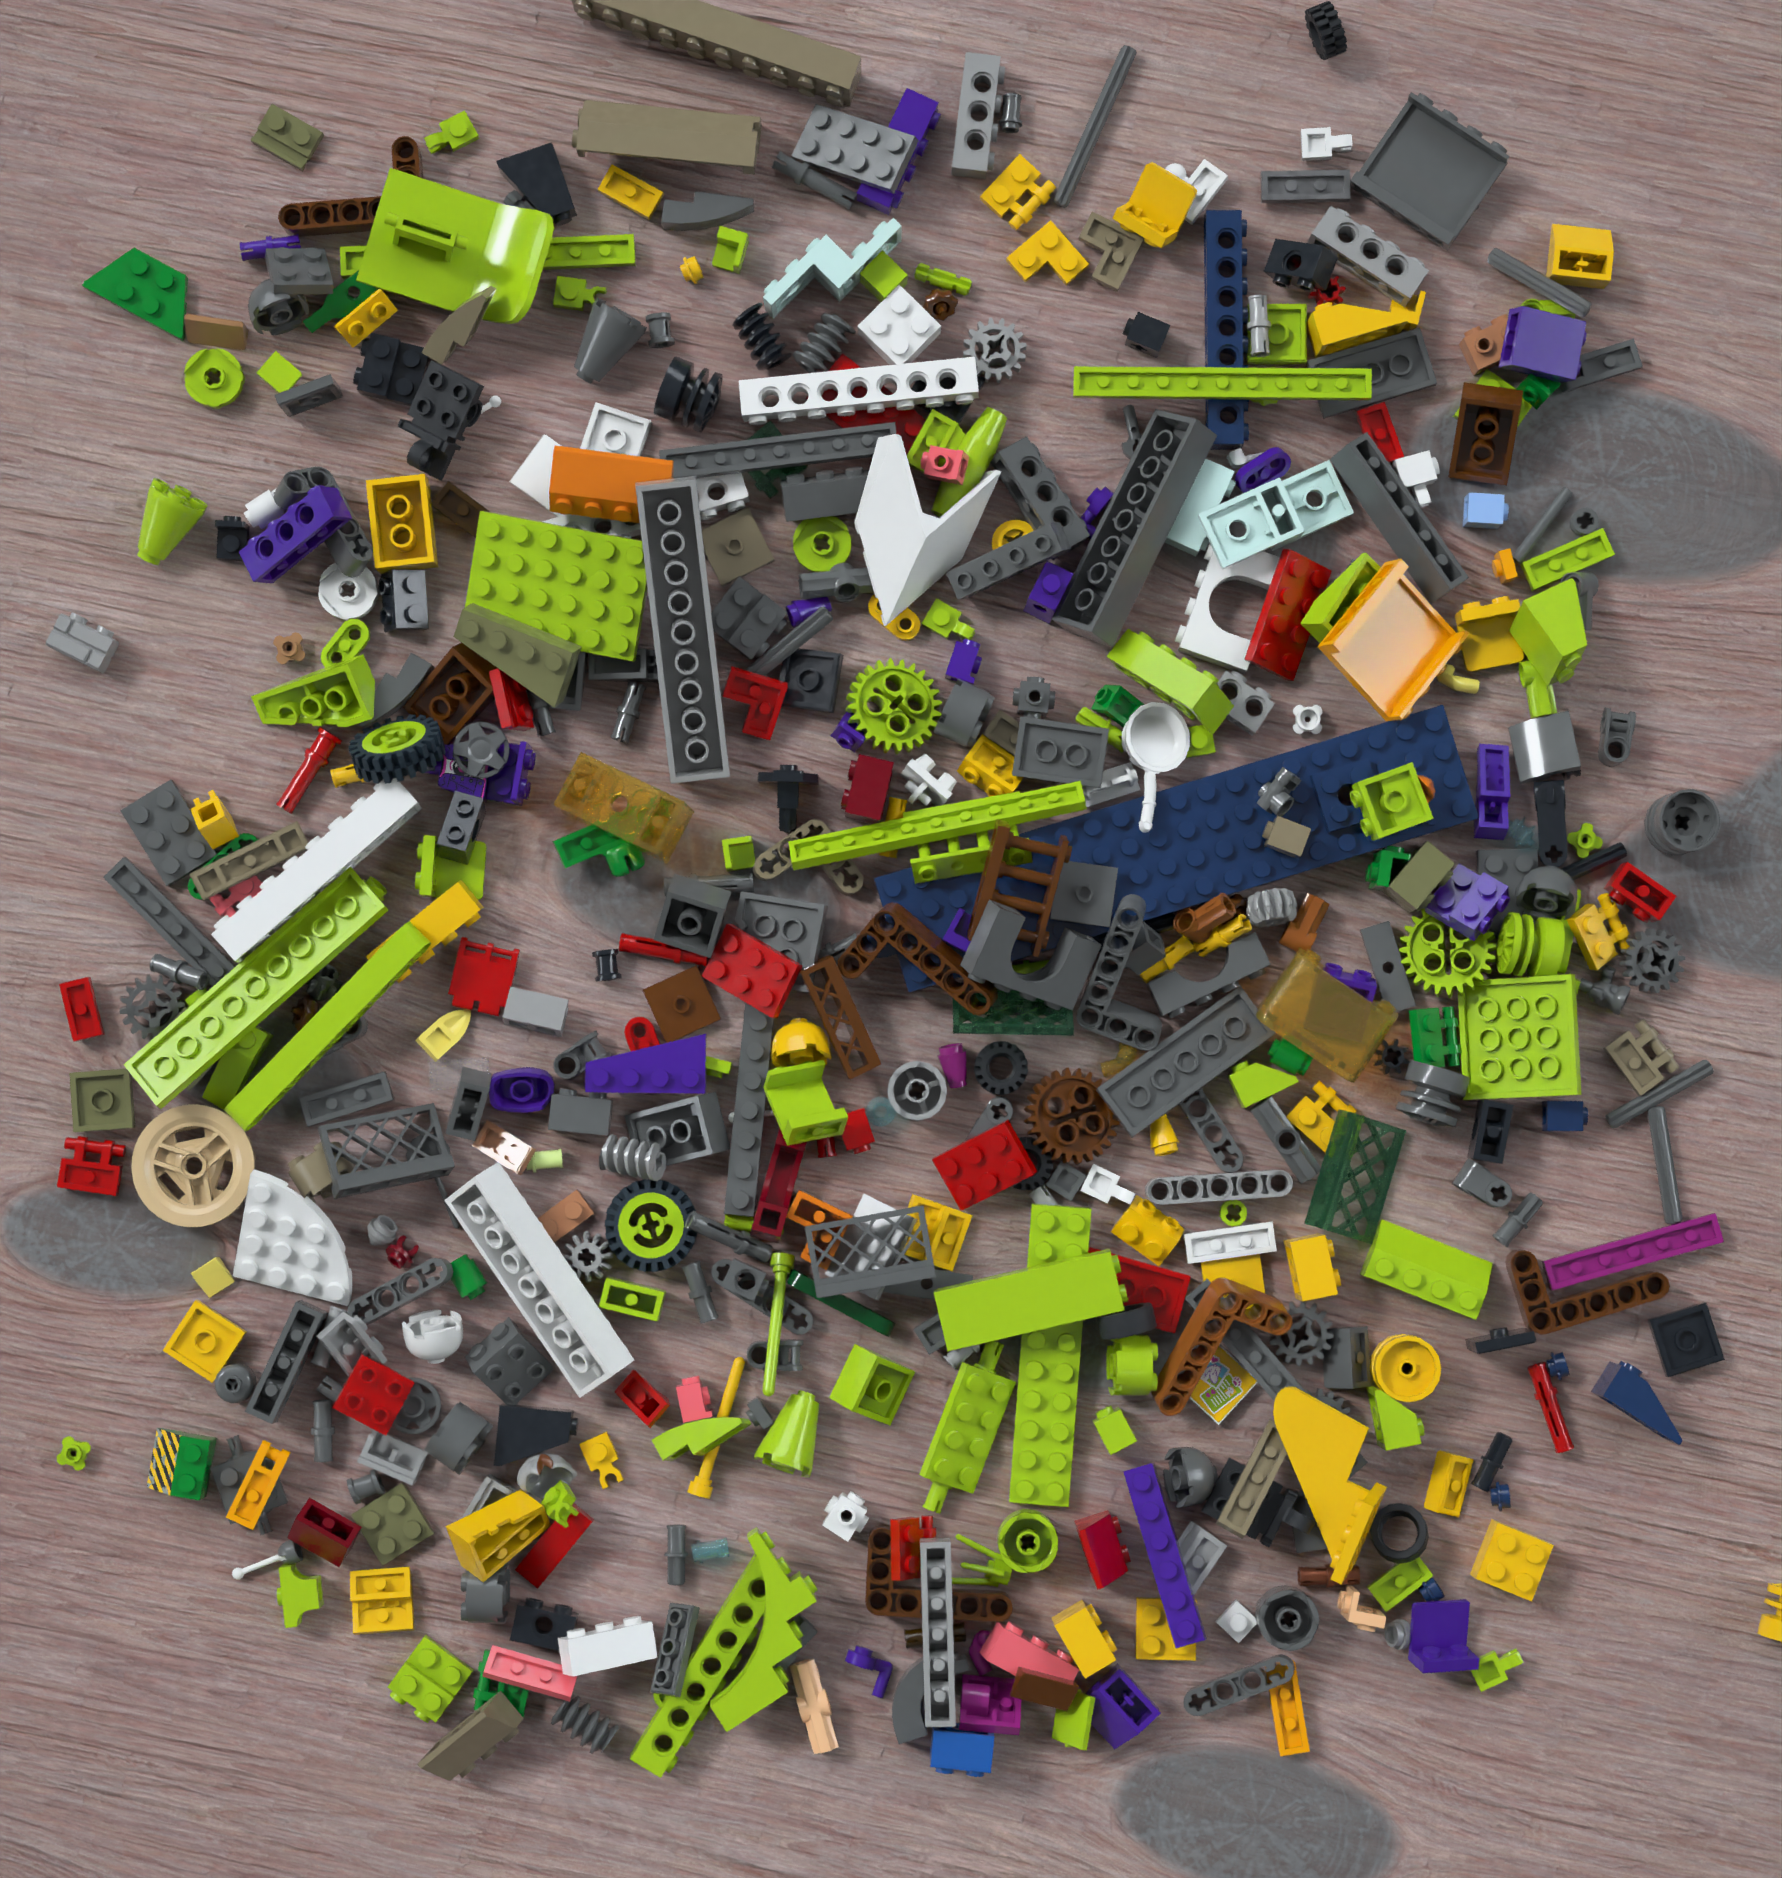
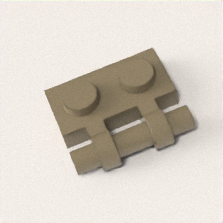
M1644 1018L1634 1025L1641 1034L1635 1039L1628 1030L1603 1048L1638 1096H1642L1665 1079L1658 1070L1659 1067L1664 1065L1669 1073L1680 1067L1673 1058L1675 1056L1670 1048H1665L1657 1037L1659 1033L1653 1026L1650 1027ZM1647 1043L1657 1055L1652 1061L1642 1048Z

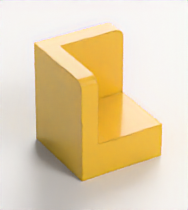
M1420 290L1418 296L1413 295L1405 308L1394 300L1391 301L1389 312L1407 315L1408 322L1404 326V330L1416 329L1426 295L1425 291Z

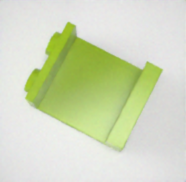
M824 1060L805 1061L799 1065L789 1067L780 1066L769 1070L763 1089L787 1146L842 1135L848 1115L845 1108L834 1109L822 1081L826 1065Z

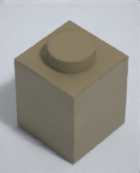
M1277 816L1273 822L1268 820L1262 834V837L1266 839L1264 846L1298 859L1302 855L1311 828Z

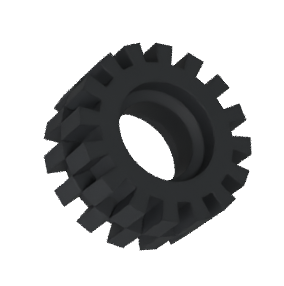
M1326 1L1306 9V27L1309 30V37L1312 39L1313 47L1316 48V53L1319 57L1326 60L1346 52L1347 39L1344 36L1345 31L1341 26L1342 22L1338 18V12L1334 9V5L1330 1Z
M996 1041L988 1044L979 1052L975 1059L974 1072L977 1081L983 1089L992 1094L1005 1095L1016 1091L1024 1083L1028 1073V1062L1023 1051L1015 1044L1006 1041ZM998 1056L1008 1058L1013 1066L1011 1075L1004 1080L994 1078L989 1070L990 1062Z
M1020 1137L1019 1139L1026 1152L1032 1153L1037 1159V1172L1012 1185V1187L1025 1191L1033 1190L1042 1186L1049 1179L1053 1169L1052 1155L1050 1151L1042 1155L1041 1152L1044 1145L1040 1143L1034 1146L1035 1138Z

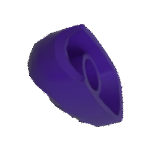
M534 1067L515 1068L494 1073L491 1077L489 1089L490 1103L495 1109L507 1112L528 1113L543 1110L551 1100L552 1094H554L555 1084L553 1077L546 1070Z

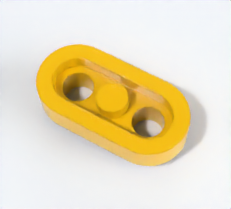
M875 594L870 598L868 610L871 617L896 638L902 641H909L918 635L920 620L912 610L907 607L887 626H884L881 618L882 611L877 607L879 600L875 597ZM909 620L911 627L907 630L900 627L901 621Z

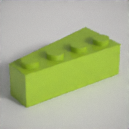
M1127 629L1109 652L1107 658L1119 671L1144 688L1148 689L1151 686V691L1168 704L1172 702L1191 720L1197 717L1203 724L1204 729L1214 734L1234 708L1232 702L1217 685L1219 680L1206 670L1203 673L1197 671V666L1187 658L1183 657L1179 660L1174 657L1176 654L1164 644H1161L1160 647L1153 644L1155 641L1146 633L1140 631L1137 634Z

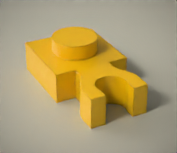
M608 1431L579 1444L590 1470L599 1469V1481L602 1489L609 1487L606 1481V1475L609 1473L614 1474L618 1482L624 1480L622 1472L613 1465V1462L618 1460L619 1456Z

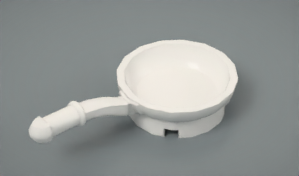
M1156 702L1140 706L1129 717L1122 731V747L1124 752H1128V755L1131 757L1129 760L1134 765L1145 770L1144 800L1142 801L1143 808L1139 822V829L1143 833L1149 832L1153 826V814L1157 806L1155 802V774L1177 768L1186 758L1190 747V732L1185 719L1171 706Z

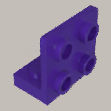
M521 741L520 745L509 743V759L499 773L490 777L486 796L487 800L522 806L523 799H529L531 782H528L527 776L529 770H534L536 753H533L532 747L524 741ZM504 743L498 748V753L502 758L504 756Z
M1466 1599L1416 1602L1412 1604L1408 1660L1423 1674L1479 1669V1657L1467 1647L1470 1602Z

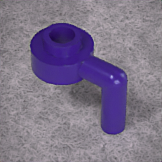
M1106 486L1102 490L1097 487L1086 500L1090 505L1080 517L1087 525L1090 535L1088 538L1090 539L1096 530L1091 525V522L1106 507L1114 494Z
M856 1645L855 1650L848 1649L845 1658L846 1662L867 1670L879 1671L872 1695L883 1698L893 1665L888 1661L873 1657V1650Z

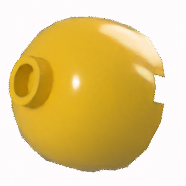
M805 1018L792 1019L789 1024H786L776 1032L772 1042V1063L775 1067H787V1065H799L805 1061L814 1062L824 1060L825 1064H827V1058L830 1060L832 1058L830 1041L824 1030L817 1024L808 1022Z

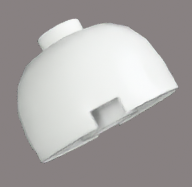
M441 1310L423 1311L411 1315L408 1324L404 1321L402 1323L403 1336L406 1347L411 1354L422 1360H427L428 1363L437 1364L445 1361V1358L457 1351L463 1339V1325L461 1315L455 1311H450V1316H440Z

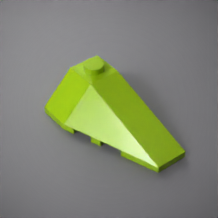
M362 654L251 696L263 724L295 725L301 723L312 724V726H322L325 724L349 727L374 718L375 680L365 656Z

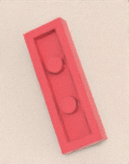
M494 1645L491 1647L483 1672V1677L569 1702L578 1677L564 1675L561 1664Z

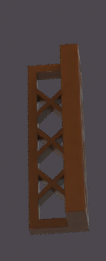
M826 955L818 959L817 963L799 971L847 1078L851 1080L881 1065V1061L833 956ZM819 969L821 970L826 981L824 990L813 985L809 974ZM816 991L822 992L821 999ZM827 995L832 996L837 1005L838 1013L836 1016L825 1012L823 1005ZM829 1018L835 1020V1021H834V1024H833V1027H832V1025H831V1023H830ZM839 1022L845 1023L851 1036L849 1043L839 1041L835 1034ZM841 1045L847 1047L845 1053H844V1051H843ZM852 1049L857 1050L863 1066L855 1070L851 1069L848 1062Z

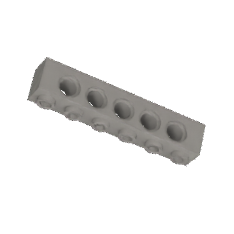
M950 1538L920 1539L925 1727H956Z

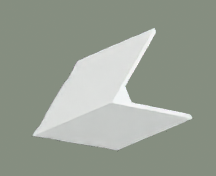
M892 434L878 438L854 524L857 534H860L864 559L875 597L879 600L884 626H887L963 558L1001 471L985 472L977 486L940 518H936L922 512L902 437L898 434Z

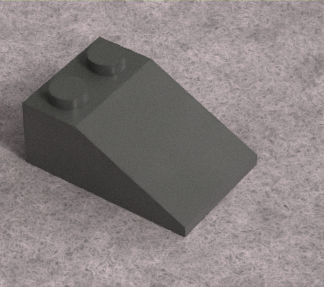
M716 1092L624 1115L630 1140L633 1138L638 1139L639 1145L643 1140L648 1141L650 1147L653 1143L660 1144L661 1153H664L666 1156V1166L730 1150Z

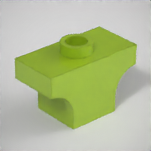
M296 1563L291 1565L283 1564L279 1567L281 1587L277 1588V1602L279 1606L283 1605L285 1628L297 1627L302 1623V1616L305 1611L320 1609L324 1605L321 1575L306 1576L297 1569Z

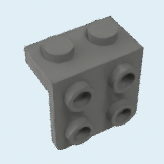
M509 1317L503 1323L497 1324L491 1334L481 1343L474 1345L469 1354L465 1356L473 1373L507 1405H516L553 1371L552 1364L523 1336L517 1324Z

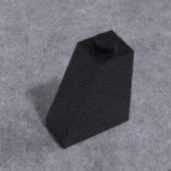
M552 142L496 161L501 175L535 210L550 214L556 226L567 224L572 221V217L577 216Z
M501 1404L499 1406L494 1466H502L568 1443L571 1440V1435L576 1436L578 1430V1418L573 1417L574 1410Z

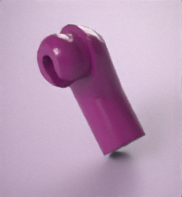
M987 1630L977 1632L968 1649V1653L979 1676L993 1670L989 1661L985 1660L979 1653L990 1634V1631Z

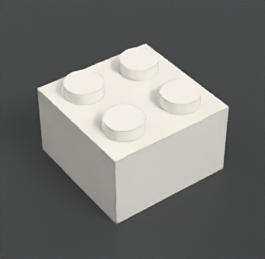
M900 285L858 325V335L889 365L912 363L941 334V325Z

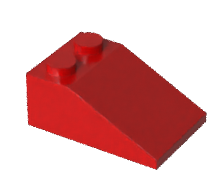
M1107 1510L1074 1521L1097 1590L1106 1587L1128 1572L1126 1563L1131 1562L1126 1544L1120 1546L1117 1534L1122 1533L1117 1516L1111 1517L1110 1512Z

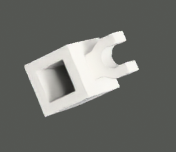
M1429 450L1396 459L1391 464L1393 470L1407 490H1412L1414 500L1419 507L1428 506L1431 503V499L1426 486L1433 484L1437 480V474L1440 473L1437 459L1435 457L1431 458Z

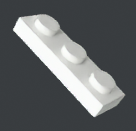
M1272 1221L1183 1234L1187 1264L1277 1251Z

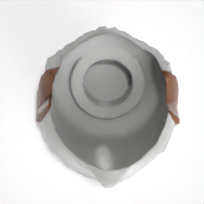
M539 1453L532 1455L522 1465L518 1472L517 1484L524 1492L543 1500L546 1492L554 1487L559 1480L570 1485L571 1481L577 1476V1472L570 1463L566 1462L559 1455Z

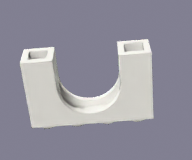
M1209 542L1204 559L1209 560L1205 571H1199L1194 586L1198 587L1199 590L1196 599L1190 597L1184 614L1189 615L1187 625H1180L1175 642L1180 643L1177 651L1245 674L1250 662L1245 661L1244 658L1251 640L1233 635L1219 628L1210 615L1209 598L1212 591L1218 585L1231 580L1244 581L1269 590L1280 557L1263 551L1222 570Z

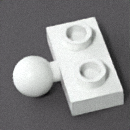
M1205 159L1190 178L1187 177L1185 168L1180 164L1173 163L1165 168V170L1197 189V195L1185 218L1191 225H1193L1228 180V175Z

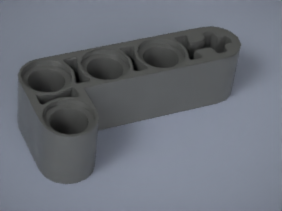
M310 467L287 472L273 496L275 503L285 510L292 504L301 501L308 495L307 492L315 486L323 485L325 487L338 488L352 519L324 542L339 570L344 575L351 578L360 576L373 556V549L333 475L323 467Z

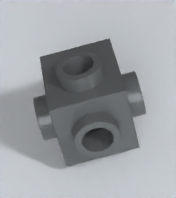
M1027 677V681H1021L1020 687L1014 688L1012 705L1018 706L1017 714L1041 719V716L1046 717L1048 709H1054L1055 691H1050L1051 683H1044L1045 679L1041 677ZM1031 692L1039 693V701H1031L1029 694Z

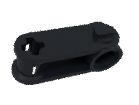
M1564 780L1534 782L1535 811H1537L1540 859L1545 866L1560 867L1566 861L1568 854ZM1552 846L1556 847V851L1562 852V857L1557 858V863H1551V858L1545 857V853L1549 852Z

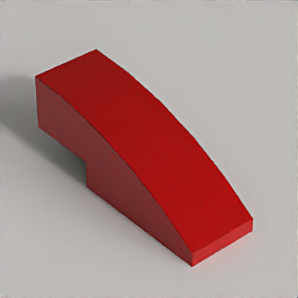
M575 1503L571 1506L576 1508L579 1513L577 1516L572 1513L568 1516V1527L565 1528L554 1521L515 1569L537 1589L594 1521L590 1515Z

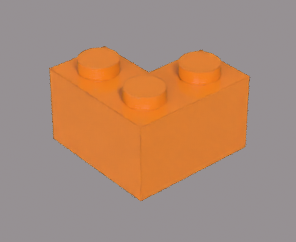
M802 1190L798 1191L786 1218L803 1226L853 1217L852 1214ZM846 1225L839 1236L843 1238L849 1225ZM842 1226L829 1229L837 1234ZM825 1229L812 1231L814 1244L825 1251L835 1236ZM839 1239L834 1242L828 1251V1254L834 1257L841 1242ZM807 1243L800 1258L811 1263ZM815 1249L816 1258L818 1261L822 1253ZM825 1256L818 1266L827 1270L832 1260Z

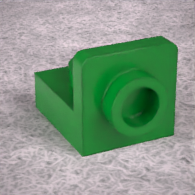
M1530 373L1515 390H1522L1523 399L1537 410L1561 383L1536 377Z
M1106 684L1097 692L1091 709L1096 713L1106 714L1124 728L1129 717L1140 706L1145 704L1122 686Z

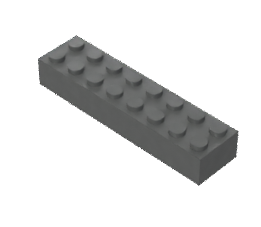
M1155 409L1051 620L1074 635L1113 647L1217 437L1213 431L1197 419Z

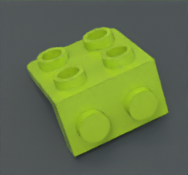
M424 835L423 842L418 843L417 859L422 860L421 872H416L415 889H419V895L438 898L458 881L462 880L478 901L481 900L484 893L487 845L482 841H476L469 863L466 865L439 857L437 848L438 837Z

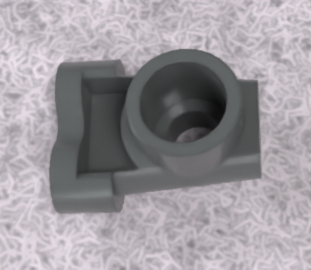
M1282 767L1272 783L1267 782L1261 787L1258 792L1260 799L1257 804L1270 814L1274 813L1277 816H1283L1294 803V798L1289 793L1294 791L1302 780L1285 767Z

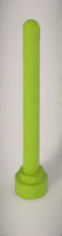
M788 1253L771 1254L770 1267L773 1268L772 1272L775 1274L762 1390L763 1394L768 1397L772 1396L775 1391L787 1275H790L791 1270L794 1269L795 1256Z

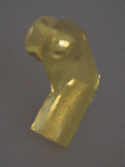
M1120 1042L1116 1059L1100 1063L1103 1077L1117 1074L1132 1064L1137 1056V1048Z

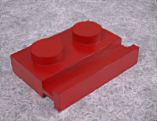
M499 668L489 671L501 728L518 731L533 729V710L528 702L527 688Z

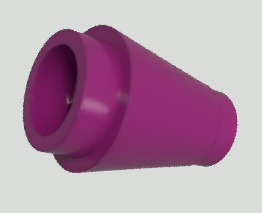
M962 1043L939 1047L940 1054L937 1057L949 1087L959 1088L966 1086V1050L963 1049Z

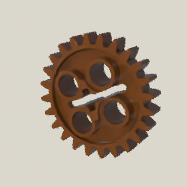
M1069 1068L1062 1070L1061 1075L1055 1070L1051 1073V1079L1048 1076H1044L1040 1079L1042 1085L1037 1083L1032 1087L1036 1094H1030L1026 1098L1033 1104L1024 1108V1111L1031 1114V1117L1025 1119L1024 1123L1032 1124L1033 1126L1027 1132V1135L1036 1134L1038 1138L1033 1142V1145L1035 1146L1040 1143L1044 1145L1041 1152L1042 1155L1052 1151V1161L1062 1156L1064 1165L1068 1164L1071 1158L1075 1165L1082 1163V1158L1088 1163L1093 1160V1154L1099 1157L1103 1154L1102 1148L1107 1149L1111 1147L1108 1139H1113L1117 1136V1133L1111 1128L1120 1125V1122L1112 1119L1114 1116L1113 1112L1096 1091L1100 1087L1102 1079L1100 1078L1095 1082L1091 1081L1092 1072L1082 1077L1080 1068L1076 1069L1072 1075ZM1075 1091L1082 1093L1085 1100L1084 1104L1076 1101L1074 1097ZM1048 1101L1056 1103L1058 1114H1054L1049 1110ZM1090 1106L1095 1107L1093 1112L1085 1113L1076 1119H1069L1053 1127L1049 1126L1050 1121L1058 1120L1067 1114H1074ZM1086 1119H1091L1095 1123V1132L1090 1131L1086 1127ZM1060 1128L1068 1132L1069 1142L1061 1139L1059 1135Z

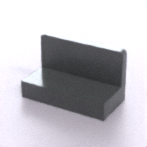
M1368 1326L1327 1328V1331L1334 1333V1337L1326 1339L1331 1345L1330 1350L1322 1348L1324 1354L1323 1373L1325 1388L1354 1389L1371 1386Z

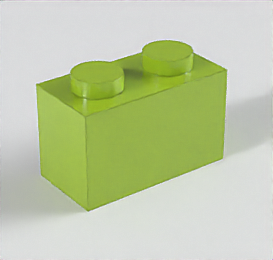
M608 1276L605 1280L599 1307L658 1321L666 1290Z

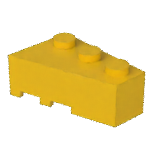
M520 1489L447 1525L446 1529L460 1565L484 1583L551 1525L544 1506Z

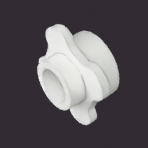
M1297 705L1293 709V714L1295 715L1293 730L1295 733L1312 732L1313 734H1318L1321 732L1320 715L1322 714V709L1320 706L1303 707L1302 705ZM1305 717H1309L1310 722H1306Z

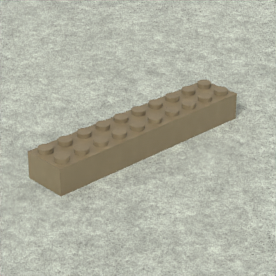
M571 0L574 11L582 19L593 21L595 18L605 22L604 24L611 29L620 31L624 28L632 31V34L640 39L649 40L650 37L659 40L660 44L666 48L676 50L679 47L688 50L687 53L695 58L704 59V57L714 59L715 63L721 67L731 69L734 66L743 69V73L750 77L759 78L763 76L771 79V83L779 87L786 88L789 85L798 88L801 94L808 97H815V95L824 97L828 103L834 106L851 105L862 74L861 56L699 0Z

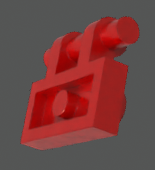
M78 1136V1138L66 1137L64 1148L75 1150L74 1158H61L57 1187L118 1196L123 1166L112 1165L111 1163L113 1156H125L126 1146L115 1144V1141L112 1140L98 1142L91 1141L88 1137ZM86 1153L101 1154L100 1163L85 1161Z
M922 1515L921 1527L919 1517L890 1519L891 1580L904 1581L920 1578V1538L936 1537V1527H933V1515Z

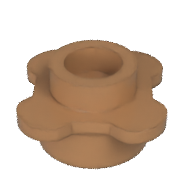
M295 632L287 637H282L281 635L275 637L273 644L277 647L278 655L276 660L280 664L296 660L300 662L305 658L306 654L301 644L303 638L299 633ZM288 646H292L291 651H287Z

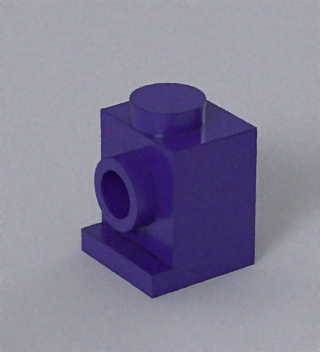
M964 639L963 643L956 641L945 678L955 682L959 678L974 685L975 678L971 677V673H978L982 657L977 656L980 644L968 639Z

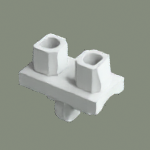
M923 754L916 760L912 758L900 774L908 781L904 787L912 793L907 801L911 805L917 799L926 806L930 801L935 806L945 805L953 794L951 791L957 781L945 772L938 780L935 779L929 772L936 764L927 754Z

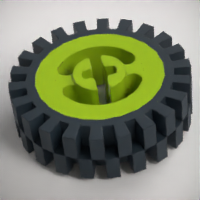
M402 715L397 716L395 721H391V718L384 719L385 723L382 725L376 722L372 724L373 729L366 727L362 730L363 734L357 733L354 736L355 739L350 741L349 752L358 778H364L365 782L373 780V783L379 784L383 779L385 784L391 783L394 778H397V782L404 781V776L409 775L410 779L416 777V772L419 771L423 774L428 771L427 767H435L437 765L436 761H441L443 759L442 755L446 753L438 722L434 721L431 717L426 719L425 715H420L417 718L415 715H409L407 719H404Z
M644 1179L631 1183L620 1190L607 1209L604 1226L606 1229V1239L610 1244L609 1247L620 1261L639 1271L657 1272L671 1268L682 1261L695 1244L697 1232L686 1229L685 1223L689 1214L696 1211L687 1194L670 1182ZM647 1203L659 1204L668 1211L666 1217H662L656 1212H650L652 1220H658L660 1226H657L655 1229L657 1237L664 1233L667 1224L673 1227L668 1241L659 1247H645L635 1239L637 1234H641L647 1239H653L651 1231L644 1229V1225L648 1223L646 1214L639 1218L637 1226L634 1227L630 1223L633 1213L640 1206Z

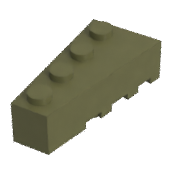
M474 603L462 609L453 636L554 708L565 699L582 648L580 645Z

